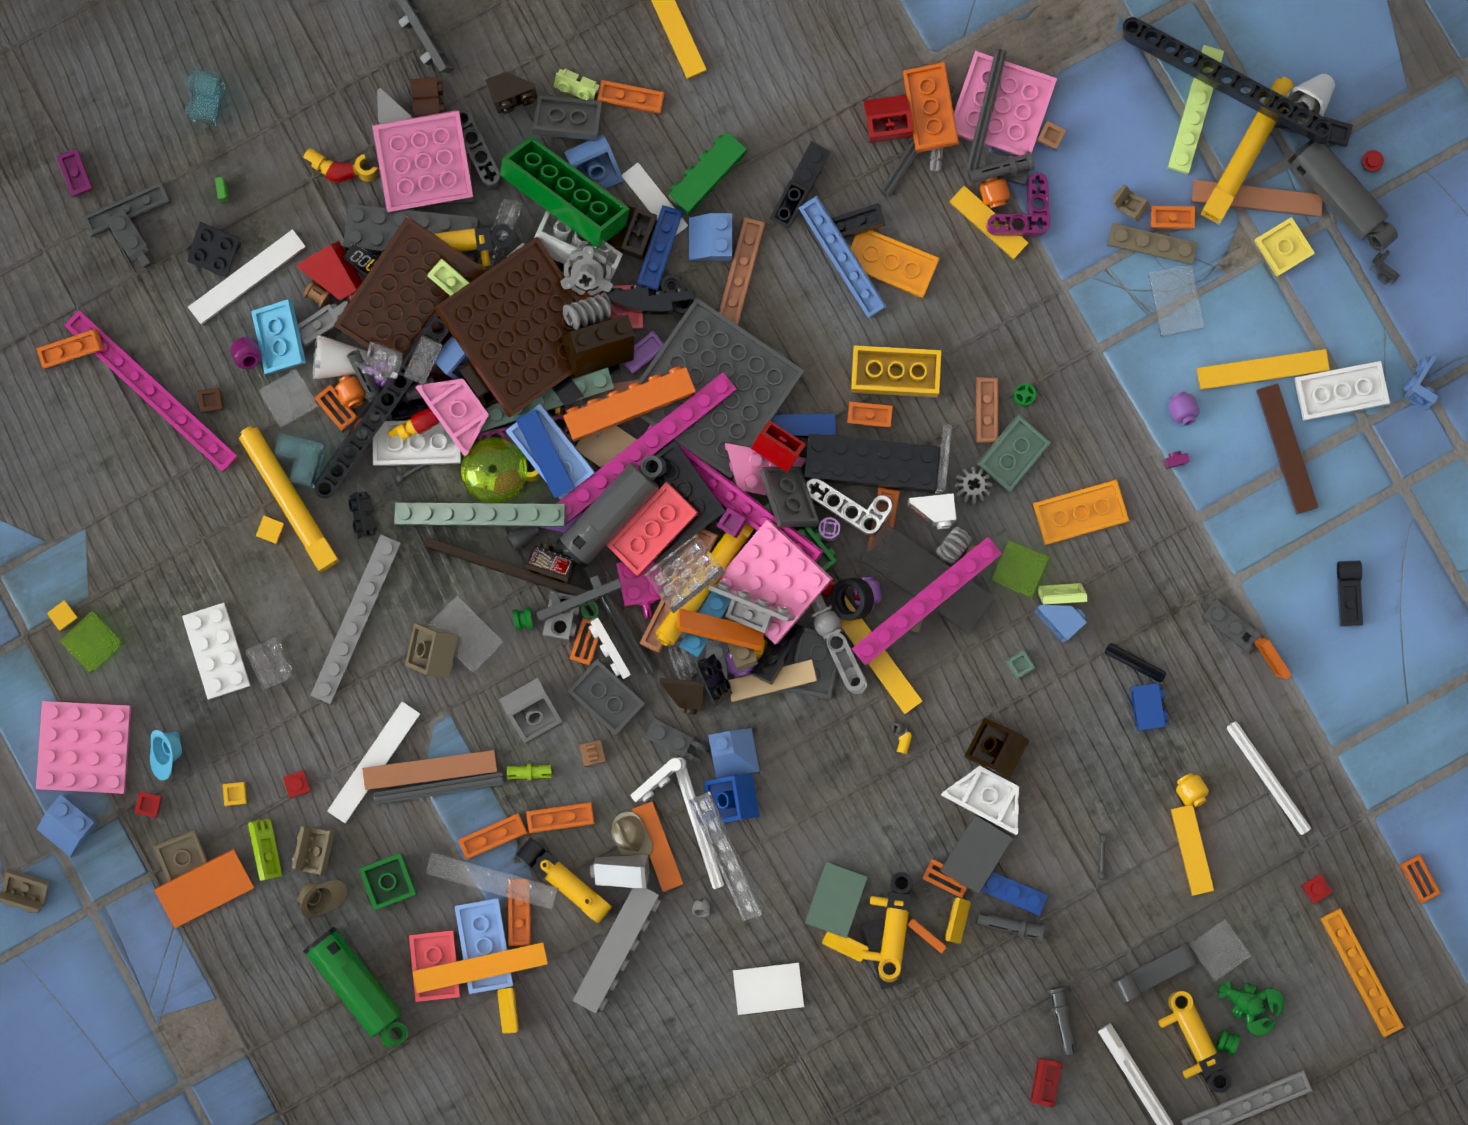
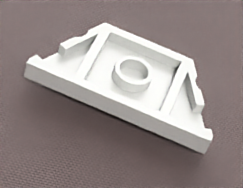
M978 766L942 792L941 796L1014 835L1018 834L1019 786L982 766Z

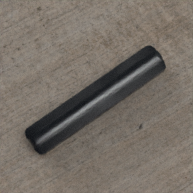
M1112 643L1108 644L1105 650L1106 655L1158 682H1162L1166 676L1165 671Z

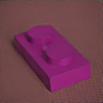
M78 149L56 156L73 198L93 190Z

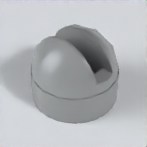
M697 899L693 904L692 914L697 917L709 916V902L706 899H703V901Z

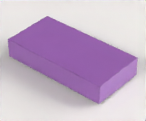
M651 331L634 345V360L623 364L634 375L655 358L664 343L654 331Z

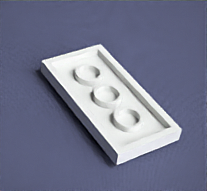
M1381 361L1294 378L1303 421L1390 404Z
M385 421L373 437L374 466L461 464V451L454 442H447L441 423H438L423 434H412V437L403 440L399 435L392 438L388 435V431L402 423L407 424V421Z
M217 604L183 615L182 618L207 699L210 700L251 687L226 604Z

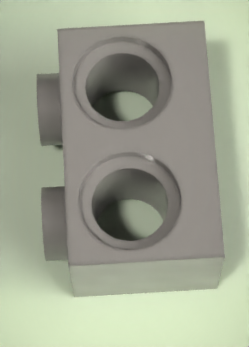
M558 593L560 601L568 600L570 598L575 597L573 595ZM550 599L548 607L553 606ZM580 607L545 620L543 636L570 641L571 636L575 637L577 624L573 622L574 616L579 615ZM556 623H566L567 628L565 632H555L554 627Z

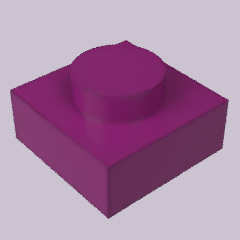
M1181 451L1168 454L1169 458L1164 460L1165 469L1186 465L1190 462L1188 453L1181 454Z
M727 508L717 527L737 538L748 519Z

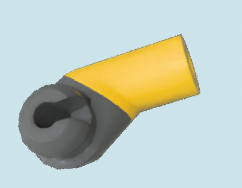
M895 722L891 730L899 739L897 752L907 754L912 734L904 723Z

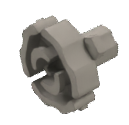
M589 245L573 250L570 254V259L565 261V277L560 281L564 290L571 288L580 295H583L585 290H588V294L591 296L602 290L609 292L613 287V283L610 281L612 263L606 262L607 272L603 276L602 265L593 258L598 257L605 263L607 254ZM578 256H583V258H580L574 262L572 269L570 271V262Z

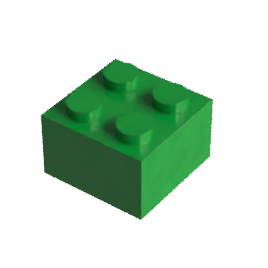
M403 853L359 868L374 911L418 895Z

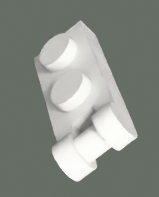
M682 757L669 760L630 795L635 802L642 800L646 802L654 795V789L658 786L662 788L671 780L669 778L671 774L685 769L687 765L686 760Z

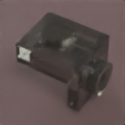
M1387 249L1383 254L1379 252L1371 261L1374 266L1370 270L1377 275L1376 278L1381 283L1391 286L1400 275L1383 262L1391 253Z

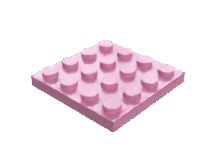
M977 51L974 53L954 111L958 137L972 142L994 58ZM1005 61L984 146L1014 156L1024 155L1027 151H1030L1032 154L1057 78Z
M458 110L372 125L387 212L473 197Z
M768 519L728 565L718 582L730 585V589L736 592L738 590L748 592L753 599H765L770 602V606L775 608L777 606L790 610V614L796 616L795 620L789 622L773 616L768 632L763 634L774 644H778L833 578L777 525Z
M42 701L36 789L125 794L132 706Z

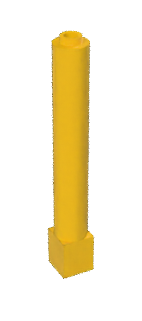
M1287 77L1276 78L1271 90L1285 96L1290 89L1294 88L1293 81ZM1265 98L1263 104L1269 103L1270 100ZM1280 108L1278 111L1282 113L1284 108ZM1257 112L1200 215L1220 225L1276 124L1275 120Z
M249 426L242 430L239 440L302 541L318 571L322 573L340 562L258 427L253 428Z
M748 523L745 524L737 538L728 533H725L655 632L658 636L657 640L665 646L675 644L682 634L681 631H677L680 608L693 612L698 611L711 590H708L709 585L717 584L728 565L755 531Z

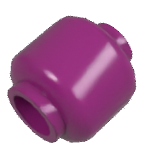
M239 338L231 346L233 360L239 368L251 369L261 361L262 354L257 342L253 338Z

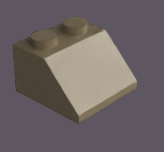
M414 623L405 666L428 676L449 678L453 668L454 653L458 646V635L447 630Z

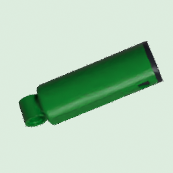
M335 926L303 951L371 1038L380 1033L382 1043L388 1048H396L407 1039L408 1030L406 1026L396 1021L402 1015V1011ZM391 1031H395L398 1034V1040L391 1037Z

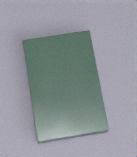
M1017 414L976 465L1010 493L1051 442L1022 416Z
M826 862L805 923L847 938L867 876Z

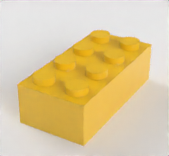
M854 346L851 393L938 398L941 350Z

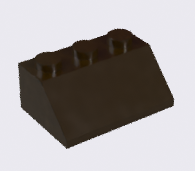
M628 315L570 331L560 336L574 378L634 360L635 334Z

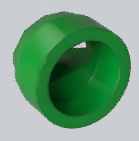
M590 602L582 605V616L587 619L594 618L598 614L597 604ZM586 605H588L590 610L594 613L593 615L590 616V614L585 608Z

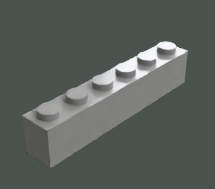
M632 888L573 998V1002L594 1013H597L598 1009L603 1011L609 1000L605 998L609 990L613 991L619 981L616 978L619 970L624 972L629 962V959L626 958L629 951L634 952L640 942L637 936L640 931H646L650 920L647 919L650 912L655 913L661 903L658 900L659 894L648 888Z

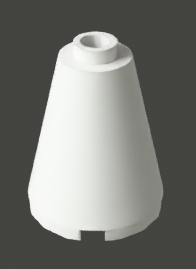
M1319 74L1290 89L1285 97L1323 117L1335 89V82L1331 76ZM1299 118L1297 120L1300 124L1308 122L1306 118Z
M317 335L315 341L317 348L313 357V379L356 374L347 358V355L352 351H360L367 368L372 363L373 356H369V351Z

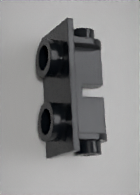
M367 492L353 493L349 496L348 506L354 516V532L357 533L358 539L365 536L366 532L367 536L376 535L375 530H377L374 515L366 516L365 513L373 511L370 495Z

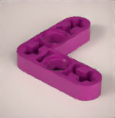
M1034 173L1027 181L1028 214H994L990 216L986 223L987 231L994 236L1044 235L1050 227L1048 180L1046 176L1042 173ZM1035 179H1038V182L1042 183L1039 187V193L1035 194L1037 191L1036 184H1032L1034 183ZM1033 200H1042L1044 208L1036 209L1033 206ZM995 220L998 221V224H1005L1006 221L1009 220L1008 226L1001 225L999 229H996V227L991 224H993ZM1014 220H1020L1022 221L1024 228L1022 230H1016L1013 227L1012 222ZM1038 220L1044 225L1042 229L1034 225Z

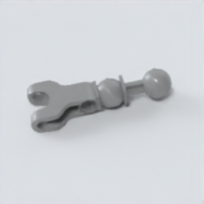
M820 594L811 604L815 611L811 615L814 619V628L827 641V647L847 689L853 694H862L867 689V680L848 641L841 634L843 633L841 618L833 611L832 606H826ZM835 638L843 640V645L839 649H834L831 646V642ZM860 678V683L857 686H852V679Z

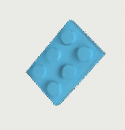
M287 299L251 311L265 374H273L306 363L293 300Z

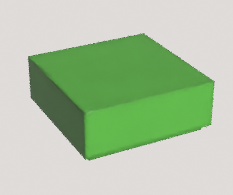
M223 177L215 178L218 200L221 204L228 203L227 182Z

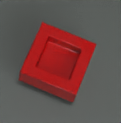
M305 770L283 777L289 798L311 792Z
M139 792L134 813L157 818L162 796Z
M1321 873L1301 885L1313 904H1316L1333 892Z

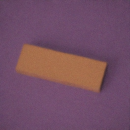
M976 377V443H994L998 438V378Z

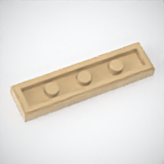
M811 659L783 666L772 685L754 677L752 674L728 681L732 691L730 695L731 701L737 702L817 682L818 680L814 663Z

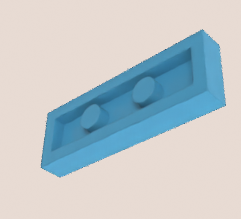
M711 591L699 613L722 618L731 600ZM686 633L679 647L698 658L710 638Z

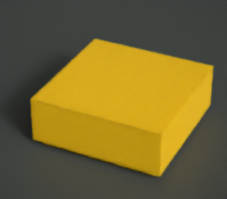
M263 516L256 537L277 544L285 524Z
M65 600L47 613L59 631H62L78 619Z
M246 782L223 784L224 806L248 804Z

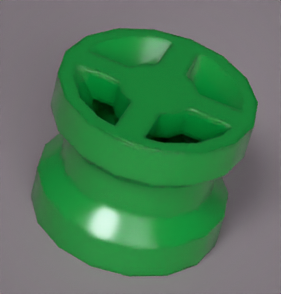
M1028 383L1020 384L1014 391V402L1020 407L1030 406L1035 400L1036 390Z
M530 607L525 608L523 611L513 610L516 631H521L522 628L534 629Z
M1222 1029L1216 1043V1050H1225L1229 1055L1233 1056L1239 1045L1240 1035H1232L1228 1030Z

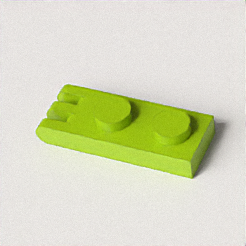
M264 819L249 822L248 827L260 881L282 877L271 820Z

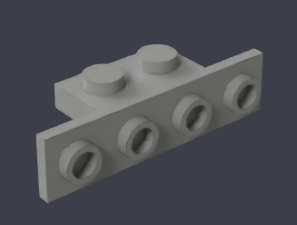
M718 582V584L709 585L708 590L731 599L726 618L755 630L767 633L773 616L786 622L795 620L796 616L790 614L789 609L777 606V608L770 606L769 601L762 598L753 599L750 597V593L742 590L737 592L731 590V586L726 583Z

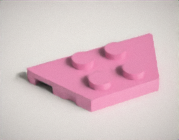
M463 378L417 385L415 388L465 457L489 414Z
M725 443V450L728 451L730 459V470L734 475V484L743 491L767 495L759 471L762 467L778 466L752 450L751 447ZM799 457L792 467L800 466L801 468L806 462V458Z

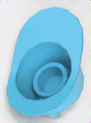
M156 729L151 733L150 765L154 775L159 780L164 781L171 775L173 762L180 758L182 746L178 732L163 733L161 730Z

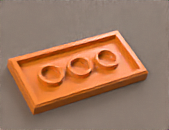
M945 62L903 70L916 152L920 153L958 145L959 139Z
M233 848L154 888V891L174 928H177L254 888V885Z

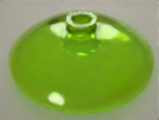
M497 437L485 438L475 443L463 458L461 475L465 487L474 497L487 503H501L516 496L524 486L527 477V463L521 450L512 442ZM491 465H495L497 467V471L495 473L489 472V467Z

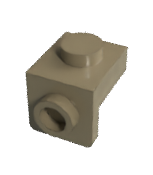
M1124 184L1115 192L1112 203L1118 212L1135 221L1140 219L1150 205L1148 200L1131 192L1128 186Z

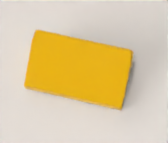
M958 897L954 898L944 938L945 941L961 943L971 905L970 901Z
M828 931L822 940V944L859 962L863 960V951H868L869 949L868 946L849 937L844 938Z
M513 987L498 989L502 1032L516 1033L519 1031L515 990Z

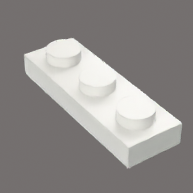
M597 616L590 620L592 625L588 628L594 638L599 636L603 644L599 647L605 657L610 655L614 663L610 666L616 676L621 674L623 679L630 676L629 670Z

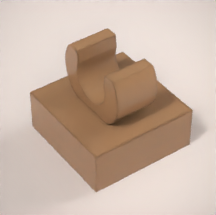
M1047 121L1037 142L1056 151L1066 130Z
M601 740L579 745L584 767L606 762Z

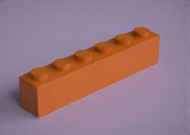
M681 366L670 369L668 371L669 374L661 377L660 374L648 378L649 382L642 385L640 382L629 385L628 390L620 393L619 390L607 394L608 398L600 401L599 398L588 401L587 406L579 409L578 406L566 410L567 414L563 415L573 442L696 394L687 368L681 369Z

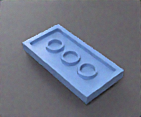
M540 403L531 411L537 410L576 488L594 474L595 471ZM516 422L506 432L545 480ZM572 490L558 496V498L561 500Z
M499 898L455 906L463 960L507 951ZM512 973L467 982L469 994L514 986Z

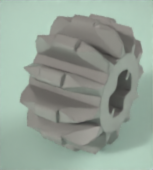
M971 467V474L964 469L962 472L965 477L957 476L956 479L962 483H956L955 488H962L957 493V496L965 494L963 502L966 503L969 497H971L972 504L976 503V497L980 502H983L985 499L982 494L990 495V491L985 489L992 487V483L985 482L990 476L988 474L982 477L981 475L984 471L982 468L978 474L975 473V467ZM976 481V486H979V489H969L970 485H968V482Z
M955 527L941 542L936 550V554L949 565L954 564L966 550L972 537L965 530Z

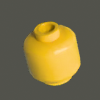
M1189 773L1177 781L1176 792L1186 806L1194 805L1199 807L1207 801L1205 797L1208 795L1209 789L1199 775Z

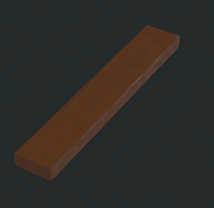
M1278 383L1256 390L1296 515L1319 508Z

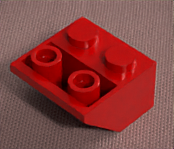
M906 95L863 100L869 143L912 138L913 125Z
M769 420L751 449L788 473L807 444Z

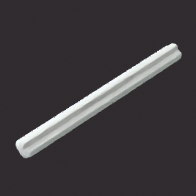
M1236 721L1228 725V732L1298 832L1303 835L1310 831V825Z
M685 767V769L675 771L712 888L717 889L723 887L724 883L687 768Z

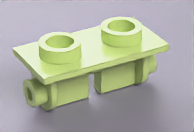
M560 69L556 73L553 87L574 95L579 99L594 100L595 94L600 88L597 81L583 76L581 81L578 82L579 74L567 69Z

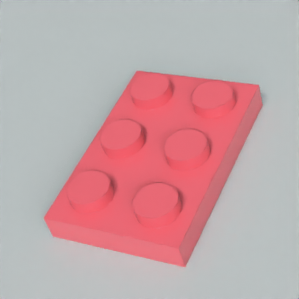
M454 930L409 935L412 971L457 962ZM414 982L416 1002L461 997L459 984L417 993Z

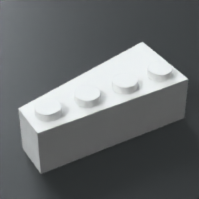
M547 210L534 237L539 238L552 259L565 264L566 259H570V254L573 250L584 247V245L596 248ZM605 242L598 249L607 254L606 262L612 263L611 281L623 254ZM583 256L576 257L573 261L570 262L569 267L572 268L574 262L580 258H583ZM593 257L602 265L604 276L607 272L606 262L603 263L598 257Z

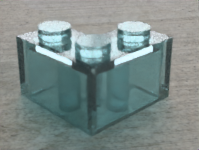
M193 69L192 75L189 74L187 79V87L192 97L191 101L186 103L185 113H187L190 121L216 126L225 83L219 74Z
M280 433L274 454L278 458L294 461L289 481L296 485L314 489L325 446L321 443Z

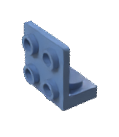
M1432 354L1429 358L1426 356L1418 363L1414 370L1417 374L1410 378L1403 388L1406 391L1403 397L1423 410L1432 406L1439 397L1434 394L1435 391L1429 386L1420 385L1437 358L1436 354Z

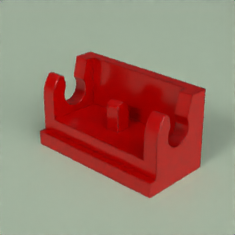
M1038 1058L1030 1099L1031 1103L1055 1107L1062 1062Z

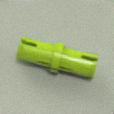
M527 763V765L507 766V780L527 779V781H532V779L537 778L552 779V765H532V763Z

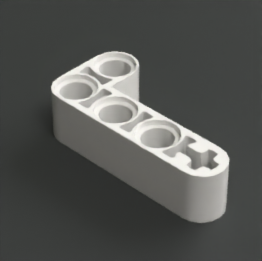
M811 479L806 484L811 500L868 536L877 535L893 511L892 502L886 496L876 497L868 510H866L819 479ZM819 485L820 491L825 494L824 499L818 492L812 494L811 487ZM833 496L840 498V503L835 507L828 505L829 499ZM884 501L889 504L885 512L877 510L879 502ZM850 508L858 510V515L853 519L846 516ZM868 520H874L877 522V526L873 530H867L865 523Z

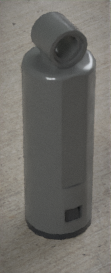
M1309 140L1288 160L1358 240H1363L1367 237L1371 248L1377 252H1382L1398 238V233L1394 226L1384 222L1389 214L1326 144H1318Z
M650 455L642 460L641 466L633 462L629 463L557 540L562 550L576 563L586 568L659 490V485L655 479L666 471L664 459L660 456ZM652 460L658 463V470L655 473L649 470V463Z

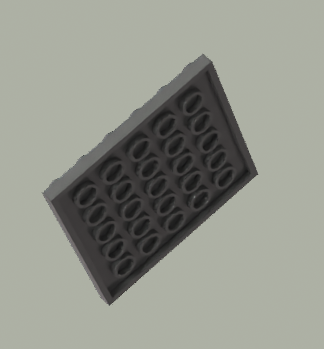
M696 297L638 382L642 385L649 382L648 378L660 374L662 377L669 374L668 371L670 369L681 366V369L687 368L697 393L722 372L727 376L737 391L674 439V441L731 479L733 473L730 470V459L728 451L725 450V443L752 447L762 429L769 420H772L803 375L804 370ZM692 396L639 417L654 427Z

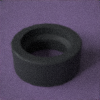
M848 578L839 581L831 592V604L834 612L844 620H857L866 617L874 605L872 588L866 581L860 578ZM849 586L856 588L859 593L860 605L856 612L850 611L845 603V592Z

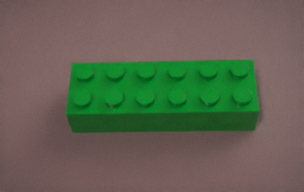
M532 136L502 158L501 177L596 248L602 246L626 226L630 208Z

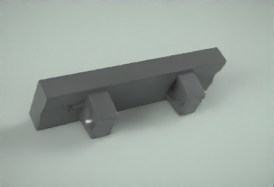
M397 0L405 13V16L398 20L402 28L406 29L413 26L427 52L420 56L423 64L430 65L434 62L439 72L449 73L454 70V66L414 0Z
M598 575L591 577L590 581L594 588L593 590L563 602L560 601L557 592L549 594L553 606L536 612L539 621L543 622L622 590L619 579L602 585Z

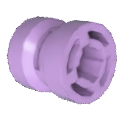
M827 517L820 522L818 532L823 540L833 541L840 533V524L836 519Z

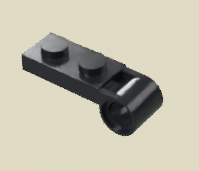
M1360 560L1337 562L1340 627L1363 626L1361 595L1362 563Z

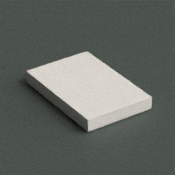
M799 962L733 970L738 1015L804 1007Z

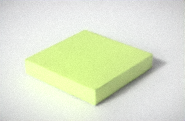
M1081 583L1038 587V595L1043 605L1087 602V593Z

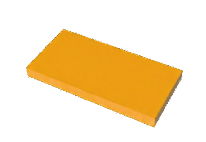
M873 230L855 235L850 247L868 277L922 299L940 259Z
M1117 479L1032 504L1045 546L1129 522Z

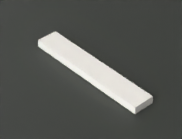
M292 229L188 306V308L199 323L203 325L303 251L306 246Z
M401 702L327 812L345 824L369 791L365 790L362 768L386 765L421 715L419 712Z

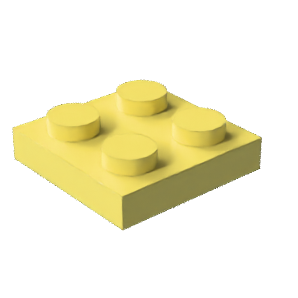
M1292 217L1254 240L1276 277L1315 254Z

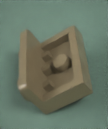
M301 826L297 836L295 854L292 858V869L325 876L335 832Z
M8 869L5 873L0 893V902L7 906L22 908L29 913H39L46 905L51 881Z

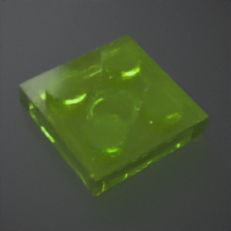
M1008 540L991 581L1032 598L1049 557Z
M91 611L60 640L89 673H92L123 644L94 611Z

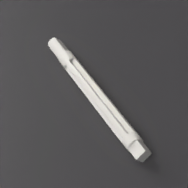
M1111 1023L1101 1028L1098 1033L1156 1125H1174Z

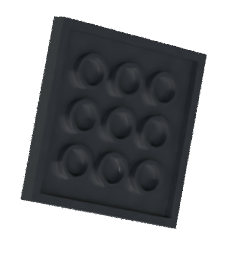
M676 441L655 455L660 456L666 462V471L663 475L657 477L655 481L659 485V489L665 482H668L699 513L654 560L656 564L662 562L726 512L724 506ZM655 460L649 463V470L653 473L658 470V463Z

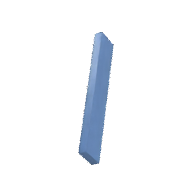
M816 196L798 207L867 318L887 307L819 197Z

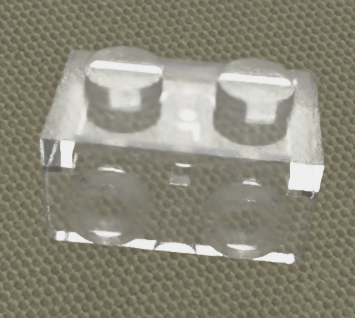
M370 341L365 362L355 361L354 366L361 368L362 373L374 375V378L387 381V378L397 379L403 353Z
M275 637L245 651L263 691L282 684L292 677L291 666L285 661L282 655V646L276 641Z

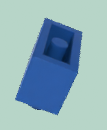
M1159 683L1131 687L1130 692L1136 731L1165 727V723L1168 722V715L1166 709L1163 710L1162 701L1165 700L1163 687L1159 688Z

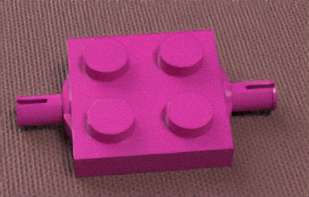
M653 561L640 576H636L623 562L616 563L618 578L622 587L621 593L624 607L632 605L642 606L644 619L648 618V614L649 618L653 617L651 604L661 600L666 591L661 562L656 564Z

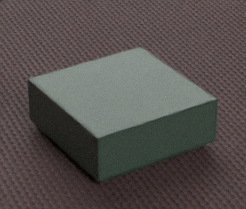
M1025 649L1005 661L1016 680L1036 668Z

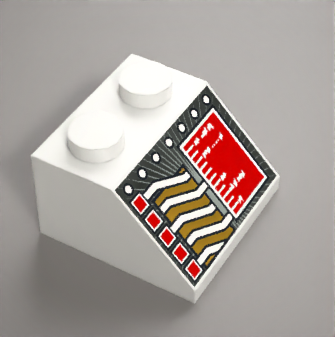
M953 493L914 497L908 500V508L931 527L937 526V530L950 529V526L954 525L956 521Z

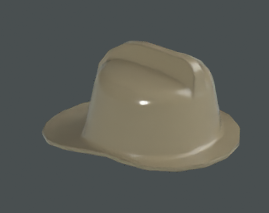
M629 811L616 816L612 823L611 835L623 856L648 854L649 857L652 852V841L641 818L634 812Z
M335 879L324 883H308L302 888L300 894L296 896L297 901L301 905L300 911L302 915L307 919H313L336 909L344 902L347 896V887L341 880Z

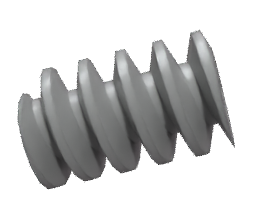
M602 293L601 295L588 297L586 300H579L578 303L566 304L563 306V317L566 323L573 326L575 330L580 329V325L584 328L588 326V323L590 325H594L596 321L601 323L603 322V317L605 320H610V299L606 293Z

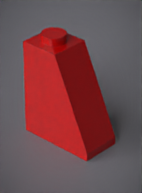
M339 241L330 244L297 264L301 271L339 300L346 297L350 300L362 283L354 266L343 260L346 252Z

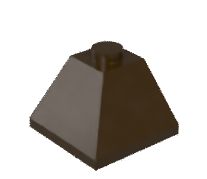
M660 678L661 686L680 709H684L685 714L697 715V711H702L705 687L703 682Z

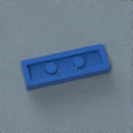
M994 872L991 873L981 889L986 894L1040 916L1048 895Z

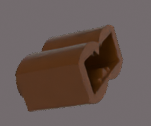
M437 77L411 79L414 118L445 112L444 103H440L439 96L443 95L442 82H438Z

